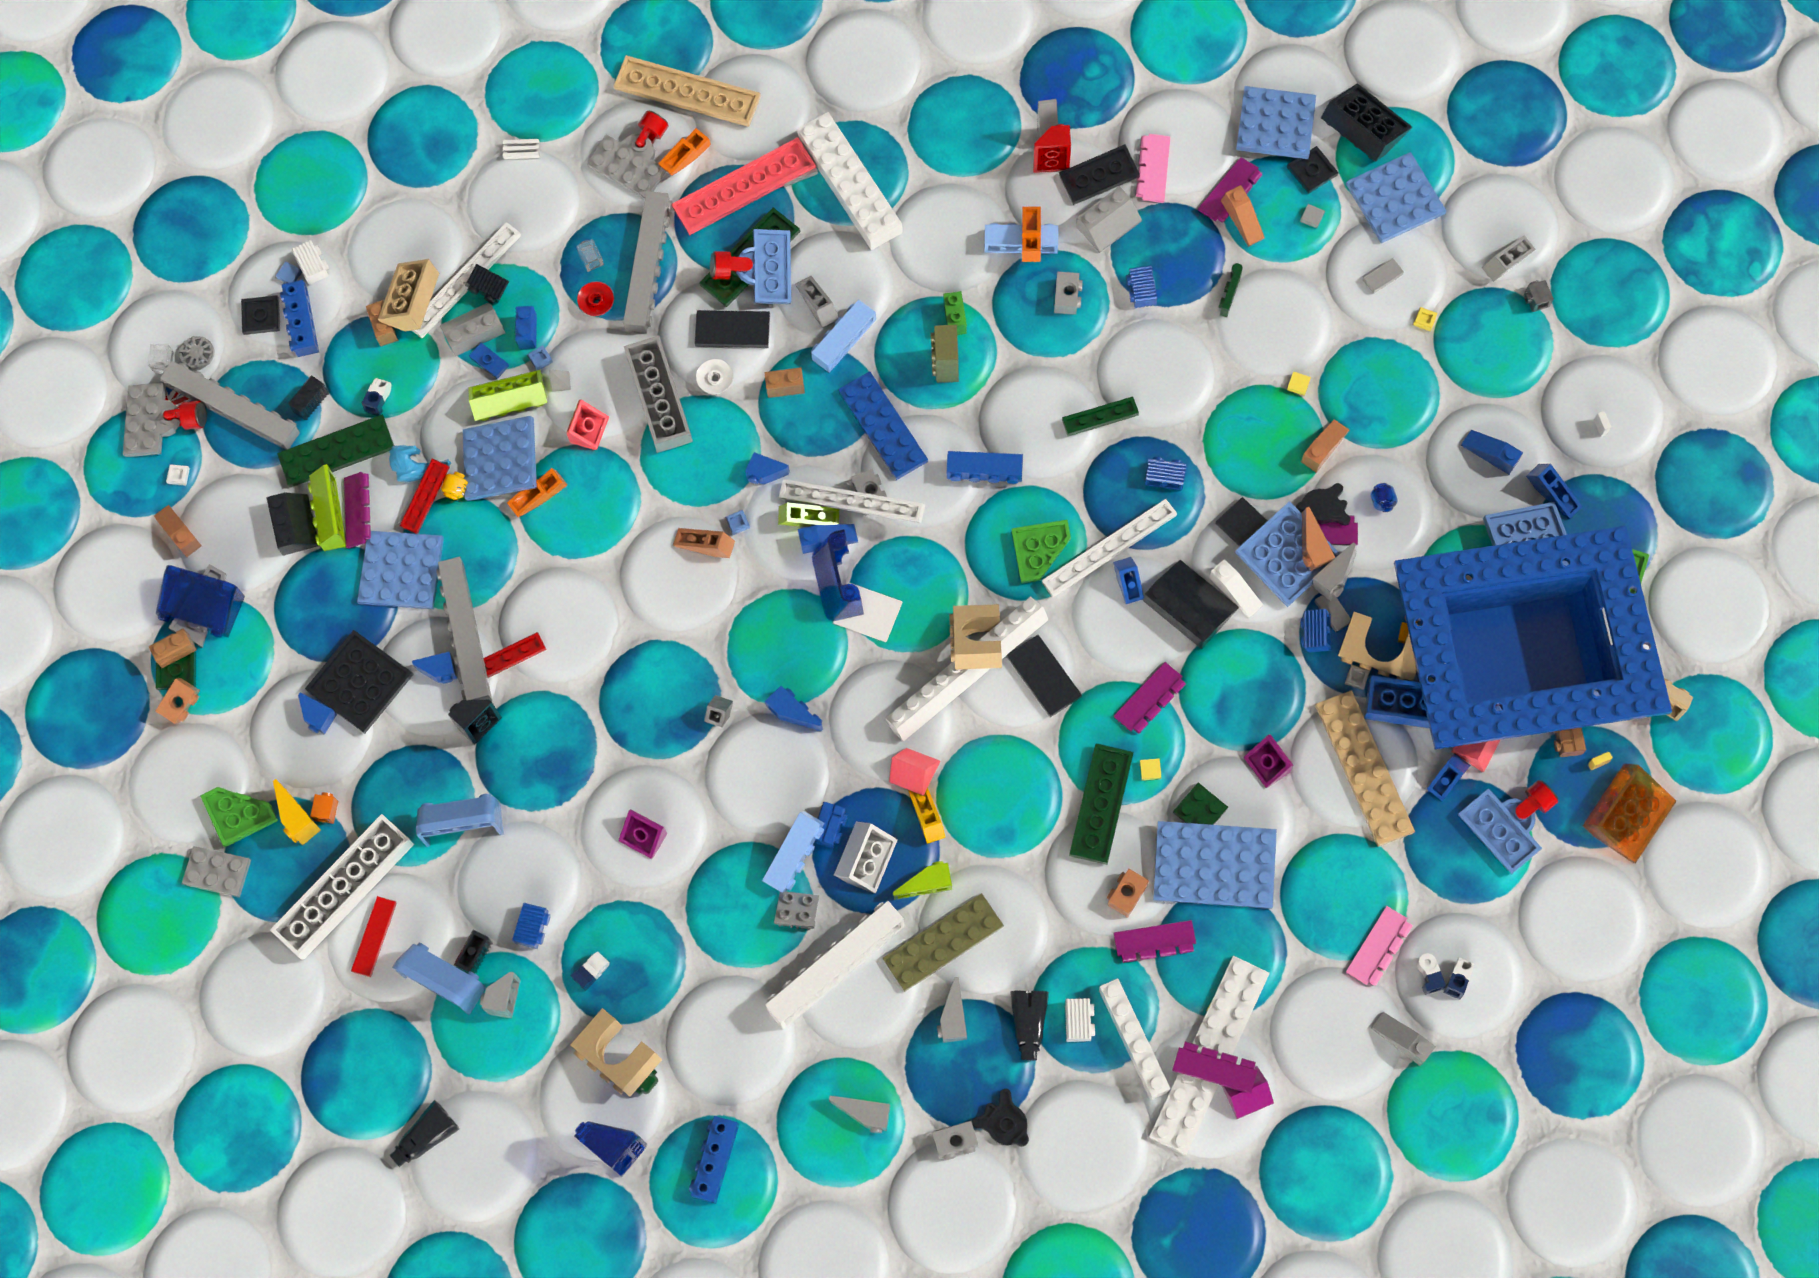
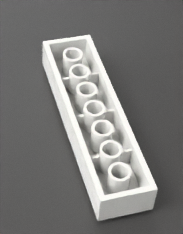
M829 112L797 128L798 138L869 248L873 250L902 234L901 221Z
M381 814L270 931L299 958L304 960L414 844Z
M889 901L885 904L881 902L874 908L875 912L871 916H864L859 921L860 925L858 927L849 929L843 935L845 938L839 943L838 941L832 943L826 954L818 955L813 960L814 964L812 966L803 968L797 974L799 977L793 982L792 980L786 982L782 986L783 990L780 993H774L766 1000L768 1003L765 1006L768 1012L783 1030L905 927L904 918Z

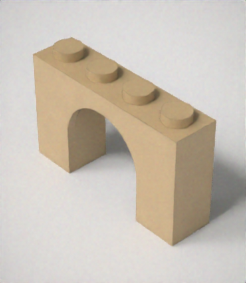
M999 604L953 606V614L949 615L950 625H954L950 626V637H954L950 638V647L954 649L951 650V662H955V670L1002 668L1001 641H974L967 638L972 633L989 632L1000 623Z
M1353 612L1338 654L1339 657H1342L1341 661L1351 665L1352 662L1359 663L1360 668L1369 671L1371 668L1379 670L1378 674L1389 677L1391 674L1399 680L1413 681L1417 668L1409 632L1403 649L1396 659L1389 662L1377 661L1368 654L1365 647V638L1372 618Z
M602 1008L570 1045L576 1050L573 1053L581 1061L584 1059L589 1061L586 1064L594 1072L599 1070L601 1072L599 1076L607 1083L612 1081L614 1083L613 1088L621 1095L625 1092L630 1097L662 1059L641 1041L624 1061L613 1065L606 1064L604 1061L605 1048L623 1026Z

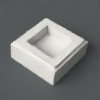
M1603 411L1598 413L1594 419L1601 437L1607 435L1611 429L1606 413Z
M170 465L166 482L172 485L186 486L190 468L188 466Z

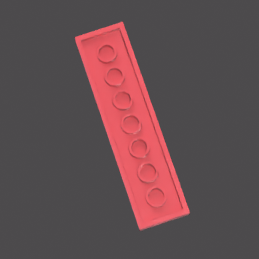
M797 137L672 203V208L690 236L816 168V165Z

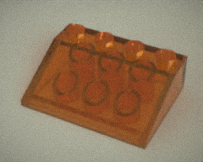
M1623 764L1583 824V827L1596 839L1636 864L1676 803V800L1642 767L1637 764Z

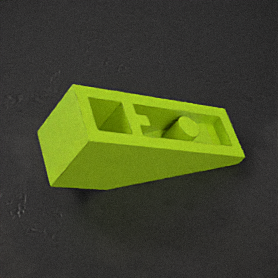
M785 503L779 506L778 525L810 527L839 524L840 509Z
M937 861L932 863L931 866L926 867L893 892L894 900L952 890L948 863Z

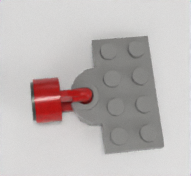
M650 110L644 113L638 123V126L642 129L640 134H632L622 142L606 134L587 163L588 167L643 198L646 197V191L654 192L666 173V170L653 161L655 158L653 143L656 139L660 140L669 125L662 116Z
M164 383L129 385L123 455L132 457L161 454L162 437L175 434L178 426H182L185 430L203 428L207 421L204 404L201 401L182 402L180 409H178L175 404L165 400L166 385Z

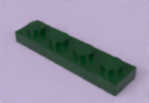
M1132 396L1062 417V422L1068 437L1139 416V411Z

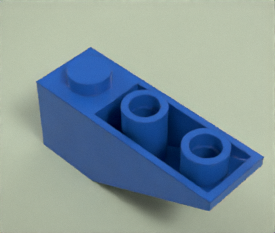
M780 686L765 700L766 707L779 720L817 731L823 730L822 720L816 714L812 715L808 711V706L803 701L798 702L794 698L795 694L789 688L785 689Z

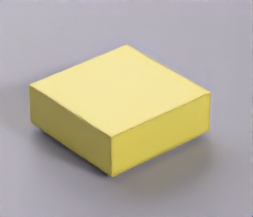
M1420 307L1413 325L1431 332L1438 313Z
M1293 371L1287 390L1305 396L1311 377Z
M1606 752L1592 758L1588 766L1590 770H1594L1609 763L1613 757L1610 752Z
M1160 759L1140 760L1142 781L1161 779Z

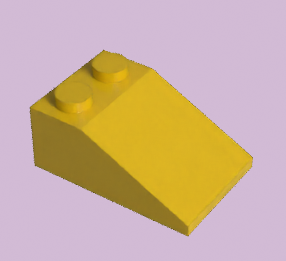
M275 779L273 780L280 819L285 826L283 831L295 843L299 841L304 845L321 829L287 789Z

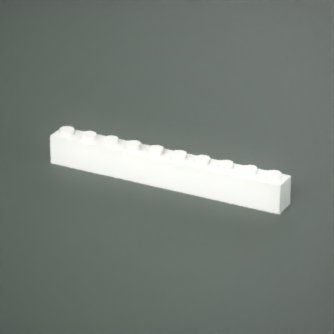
M1032 597L1028 598L978 641H1001L1002 658H1004L1048 621L1043 606ZM952 662L886 717L890 728L904 742L990 668L955 670V662Z

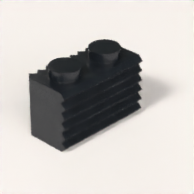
M476 264L465 286L468 287L467 290L475 295L480 293L485 296L484 299L486 301L499 303L509 281Z
M311 375L288 404L294 413L304 420H308V417L313 414L312 412L317 409V406H320L319 403H322L324 398L327 397L326 395H329V392L324 383Z
M472 930L453 965L467 974L469 971L474 974L477 973V969L481 966V962H483L485 955L489 951L488 948H491L490 945L493 942L489 937Z

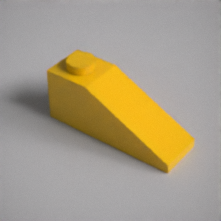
M927 788L924 796L908 790L927 844L946 838L941 819L929 789Z

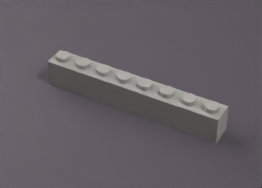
M646 191L623 321L625 331L647 333L648 327L652 325V316L650 314L651 310L655 308V299L653 297L654 294H657L658 283H656V280L661 274L659 262L663 260L664 256L662 245L666 244L667 235L665 228L669 227L668 211L672 210V200L669 199L668 193Z
M171 361L160 377V380L166 387L193 401H201L206 408L286 450L291 447L300 433L296 427L297 424L292 420H284L277 412L265 410L266 408L260 403L256 402L254 404L246 396L234 394L235 392L231 388L219 386L220 384L214 379L210 378L208 380L204 378L202 373L196 370L194 372L189 370V367L181 362L177 364Z
M461 557L438 562L439 569H436L438 580H442L443 586H440V592L446 600V603L443 604L445 614H449L450 620L447 621L449 632L453 634V638H450L452 648L456 649L457 655H454L455 664L460 667V672L457 674L460 684H463L464 690H461L463 700L489 699L492 701L464 563Z

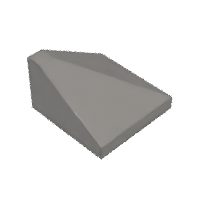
M549 370L552 392L571 390L569 371Z

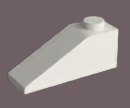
M1225 559L1210 572L1209 579L1248 618L1263 606L1241 575Z

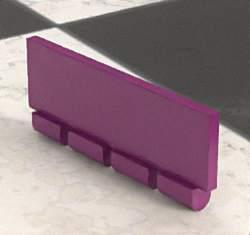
M1240 157L1200 205L1198 211L1215 222L1218 219L1223 223L1229 216L1221 202L1226 192L1240 185L1247 194L1262 176V173L1258 171L1259 168Z
M362 472L344 478L346 548L348 549L364 544L366 540L371 538V525L368 524L370 523V507H364L370 505L369 490L366 489L369 488V474H363Z
M1349 515L1351 520L1349 525L1346 526L1336 522L1319 524L1330 544L1351 545L1354 542L1358 545V523L1354 522V515Z
M1164 662L1114 715V718L1129 731L1134 729L1139 734L1148 725L1144 718L1152 721L1161 711L1157 704L1164 708L1173 699L1174 695L1170 690L1177 694L1186 685L1182 680L1183 676Z
M1192 920L1113 933L1117 955L1122 956L1123 963L1137 961L1136 953H1139L1140 960L1156 958V950H1159L1160 957L1176 955L1175 947L1179 948L1180 954L1194 952L1193 944H1196Z
M1186 1041L1183 1048L1179 1047L1172 1071L1249 1094L1252 1093L1258 1070L1254 1069L1256 1062L1242 1058L1240 1065H1238L1237 1056L1222 1052L1221 1058L1218 1059L1219 1051L1202 1047L1201 1053H1197L1199 1045Z

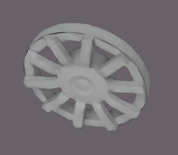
M192 336L181 345L179 357L182 363L190 369H201L209 365L213 360L214 347L205 337ZM210 346V351H204L205 348ZM205 354H210L208 359L204 357ZM191 357L189 363H187L186 361H184V360H186L187 358ZM203 359L205 362L200 364L199 361ZM193 360L196 361L197 365H191Z

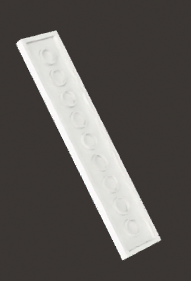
M1235 956L1232 957L1193 1041V1044L1199 1045L1197 1053H1201L1202 1047L1219 1051L1218 1059L1221 1058L1222 1052L1230 1055L1233 1054L1270 974L1269 972ZM1179 1073L1149 1138L1187 1155L1219 1084Z

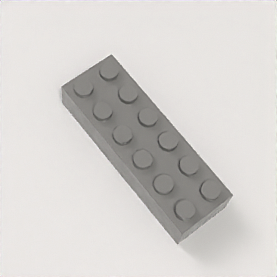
M660 336L624 346L657 453L693 442Z

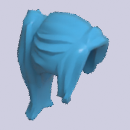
M392 446L389 451L390 466L392 471H395L397 474V481L411 482L423 478L429 463H418L410 458L411 455L420 454L421 451L416 446ZM449 459L440 461L448 466L451 464Z

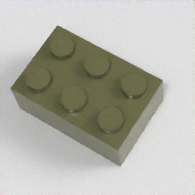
M957 325L934 326L935 333H931L933 376H936L937 383L959 382Z

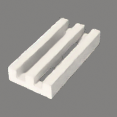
M539 139L503 140L504 159L540 158ZM508 151H519L520 153H508Z

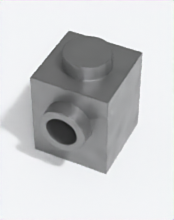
M1546 280L1531 282L1524 293V299L1527 304L1529 303L1532 312L1550 307L1554 300Z
M715 695L707 706L704 722L723 727L730 717L733 701Z

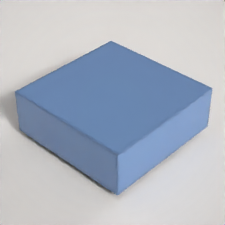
M285 262L276 277L284 283H291L297 281L302 271L292 264Z
M544 346L527 354L536 370H540L553 362Z
M743 510L725 517L733 535L750 529Z

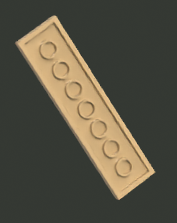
M625 56L614 84V89L747 127L751 124L761 97L759 92L630 56Z
M1352 690L1317 703L1315 707L1377 846L1379 847L1413 834L1415 830Z

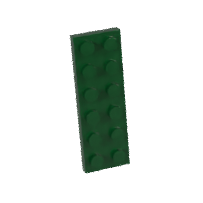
M773 207L730 251L731 257H738L743 250L753 247L754 229L790 231L791 242L801 232L800 228ZM731 271L730 279H713L709 272L699 282L703 289L726 307L749 285L741 280L735 271Z
M382 414L278 452L277 455L287 484L291 488L310 481L309 476L323 465L327 464L330 470L335 472L389 452L392 446L395 445Z
M1095 744L1069 856L1108 865L1134 752Z

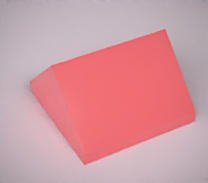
M580 399L566 432L570 443L597 450L609 416Z
M1500 740L1455 746L1451 752L1457 754L1481 772H1484Z
M905 748L892 757L889 782L924 796L940 764V760Z

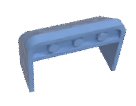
M481 794L479 798L435 805L433 803H424L417 809L416 834L426 847L430 846L429 836L494 826L500 835H504L501 805L491 794Z
M420 942L417 945L412 944L396 960L392 968L403 978H410L457 1005L468 1015H470L486 989L478 981L480 978L478 975L471 971L468 974L428 952L429 948Z

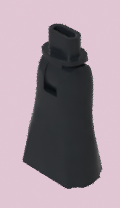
M1021 990L1010 991L1015 1036L1020 1047L1021 1060L1037 1061V1052L1040 1051L1039 1047L1043 1039L1049 992L1031 991V993H1028V991Z
M434 1100L416 1123L404 1134L398 1143L399 1146H395L396 1150L390 1154V1157L401 1167L405 1162L409 1163L411 1160L419 1158L428 1150L450 1137L460 1129L459 1126L448 1116L449 1114Z

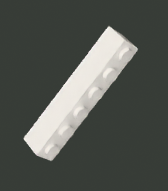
M1117 978L1100 986L1099 992L1150 1100L1168 1093L1171 1088L1119 979Z

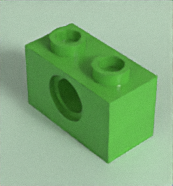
M962 291L944 293L943 303L947 325H957V335L967 334Z

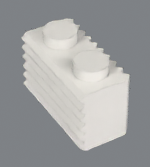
M309 240L291 249L309 285L329 276L326 271L329 267L325 259L321 260L320 258L322 252L318 244L314 246L312 241Z
M1089 998L1066 999V1041H1091V1036H1095V1024H1091L1090 1016H1094V1004H1090Z

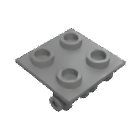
M780 892L774 923L779 924V927H789L790 925V928H793L794 925L796 929H799V926L811 930V928L815 929L819 895Z

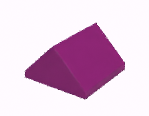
M1271 734L1267 735L1243 757L1266 788L1289 774L1293 768V764Z
M630 809L618 841L652 859L665 839L667 832L663 826Z
M1258 1066L1254 1068L1258 1072L1251 1094L1222 1086L1236 1119L1274 1104L1268 1081Z

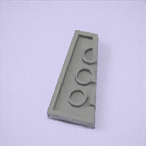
M209 564L172 621L169 630L176 633L184 628L190 635L193 643L203 648L227 576L226 573Z

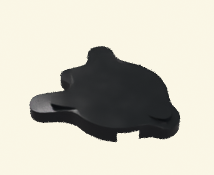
M1336 483L1328 489H1314L1308 492L1303 500L1296 505V508L1301 513L1307 507H1310L1318 524L1336 522L1346 526L1349 525L1351 520L1350 516L1345 512L1348 504L1347 501L1338 499L1343 492V486L1340 483Z
M1002 1089L1000 1091V1104L995 1106L992 1103H988L984 1115L975 1117L972 1120V1125L976 1129L985 1130L994 1141L1001 1145L1024 1147L1029 1142L1027 1118L1022 1110L1012 1102L1010 1090Z

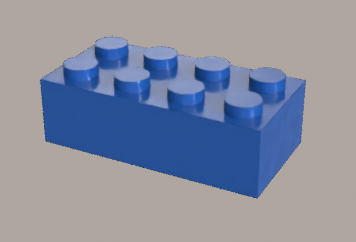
M1371 676L1367 686L1364 719L1430 728L1420 682Z

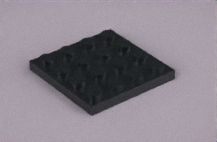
M353 630L306 686L305 690L366 734L414 674Z

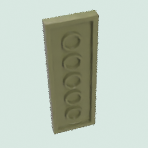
M981 893L883 957V960L904 992H906L1003 928L1004 925Z

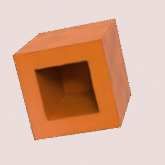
M322 792L321 795L315 794L310 817L316 822L334 824L338 800L331 793Z

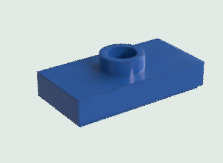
M482 343L469 355L471 360L496 379L509 367L506 361Z

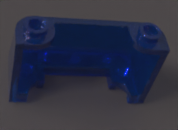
M844 529L832 532L812 554L813 567L826 618L831 621L864 614L858 587L853 584L842 585L837 565L842 564L843 556L849 554Z
M167 565L163 574L155 613L161 621L169 622V620L176 618L206 627L211 631L210 634L215 637L221 638L225 636L229 638L245 595L232 583Z
M591 1121L581 1122L575 1130L576 1134L574 1137L621 1177L624 1176L647 1147V1143L631 1130Z

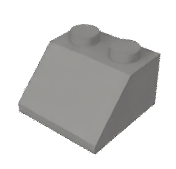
M509 972L488 986L485 993L481 995L480 1005H482V1009L489 1015L512 1019L521 981L514 972Z

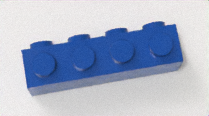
M300 280L282 284L283 292H280L282 302H285L286 308H283L285 319H288L286 330L288 335H291V341H289L291 352L294 351L297 357L319 353L308 288L305 282Z
M948 451L946 473L947 479L951 481L969 480L971 482H979L984 480L990 483L1007 481L1009 484L1022 482L1023 454Z
M714 1116L713 1121H709L707 1126V1132H709L708 1139L703 1141L701 1147L703 1156L701 1160L698 1159L695 1167L697 1176L695 1180L692 1179L689 1187V1192H692L691 1196L693 1198L714 1204L717 1203L739 1128L738 1122Z

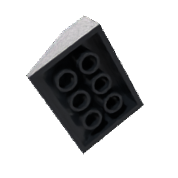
M1358 83L1331 100L1321 116V119L1327 125L1333 127L1341 136L1348 139L1356 148H1359L1375 162L1385 156L1412 129L1410 124Z
M1179 560L1163 574L1144 594L1143 602L1201 649L1239 609L1235 603L1182 560Z

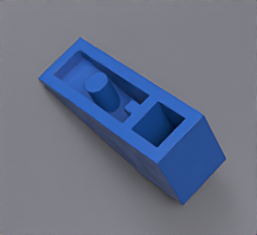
M1474 430L1469 432L1461 444L1464 448L1508 475L1513 471L1523 454L1522 451L1507 442Z
M1538 464L1526 475L1534 488L1550 503L1555 502L1557 510L1567 519H1571L1583 507L1551 464Z
M854 524L815 525L798 529L803 554L858 543Z

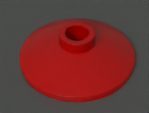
M591 282L581 288L577 296L579 308L585 314L600 316L611 309L614 303V294L605 283Z

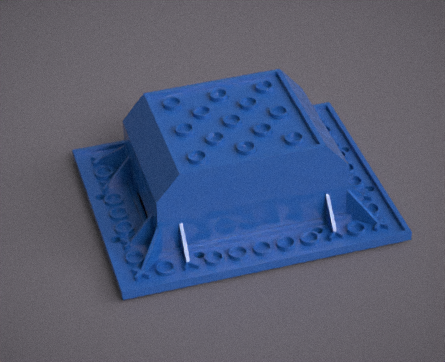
M1627 526L1394 561L1434 750L1671 714L1672 708ZM1562 561H1567L1569 565H1564ZM1465 576H1471L1472 580H1467ZM1629 589H1634L1636 593L1632 594ZM1603 608H1604V610H1605V614H1606V618H1607V622H1608L1609 631H1610V635H1611V639H1612L1613 645L1610 644V640H1609V636H1608V632H1607V628H1606V624H1605V620H1604V615H1603V611H1602ZM1420 621L1422 626H1417L1415 622ZM1644 644L1649 646L1648 650L1643 647ZM1428 677H1432L1434 682H1429Z

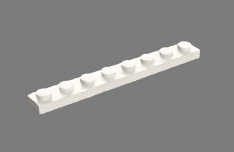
M506 222L429 302L421 328L412 331L420 338H423L467 293L468 287L465 285L475 265L478 264L489 270L521 236L520 232Z
M786 479L782 481L779 498L915 523H921L925 508L923 503Z
M1166 499L1043 579L1042 584L1050 595L1055 597L1176 517V511Z

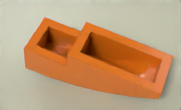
M695 128L686 139L682 138L658 164L670 175H674L697 159L711 145L710 140Z
M1022 206V262H1041V207Z
M551 468L541 478L536 479L537 488L520 491L507 502L517 517L540 506L568 485L555 469Z

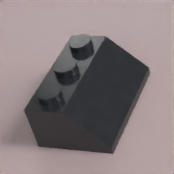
M284 492L266 497L277 548L283 556L318 547L316 542L317 532L313 523V514L308 494Z
M489 699L461 700L459 703L454 704L448 713L457 729L474 745L502 719Z

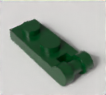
M1239 263L1233 264L1230 273L1231 282L1227 281L1224 292L1227 294L1225 298H1221L1218 308H1221L1220 315L1228 317L1241 279L1243 267Z

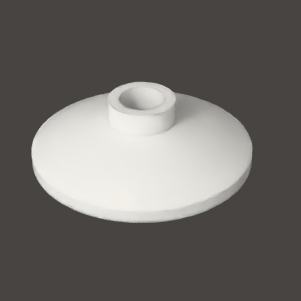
M713 359L706 361L697 371V384L708 394L723 393L733 382V371L722 360ZM715 377L719 378L718 381H712Z

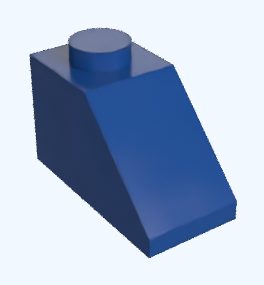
M755 452L745 471L748 481L753 484L760 483L763 485L785 477L790 472L789 465Z
M1132 557L1113 562L1116 578L1125 603L1130 604L1143 600L1144 595L1138 567Z
M450 652L412 661L416 670L438 683L446 684L452 682L453 679H457L454 659Z
M300 692L298 698L304 721L309 725L308 729L317 734L319 731L325 734L337 714L333 709Z
M1454 754L1427 790L1443 801L1471 765L1457 754Z

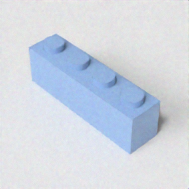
M991 223L985 225V253H1022V225L1015 223L1008 225ZM1041 225V253L1058 254V225Z
M859 299L855 304L852 303L848 307L847 313L843 317L838 318L835 327L832 330H828L823 340L812 348V360L830 373L876 321V312Z
M805 811L800 812L762 881L782 893L787 890L790 891L796 882L794 880L796 874L800 873L805 866L803 861L806 856L811 855L815 848L813 843L824 832L822 828L824 822Z

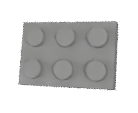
M193 846L182 884L240 897L251 860L241 856Z

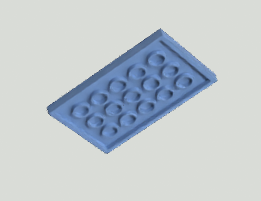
M1158 821L1153 900L1272 909L1277 829Z

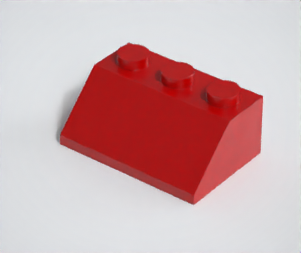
M1058 124L1051 126L1034 143L1033 173L1056 172L1070 168V125Z

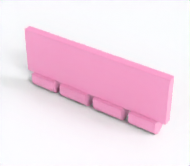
M1156 134L1141 136L1138 167L1140 177L1137 178L1139 183L1136 186V197H1141L1142 200L1164 203L1170 136Z
M1386 906L1346 973L1366 985L1369 982L1376 986L1383 975L1377 968L1385 971L1393 959V956L1387 952L1396 954L1403 942L1397 935L1406 938L1412 928V925L1407 922L1408 918Z

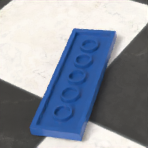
M870 371L838 389L843 400L896 480L928 462V458Z

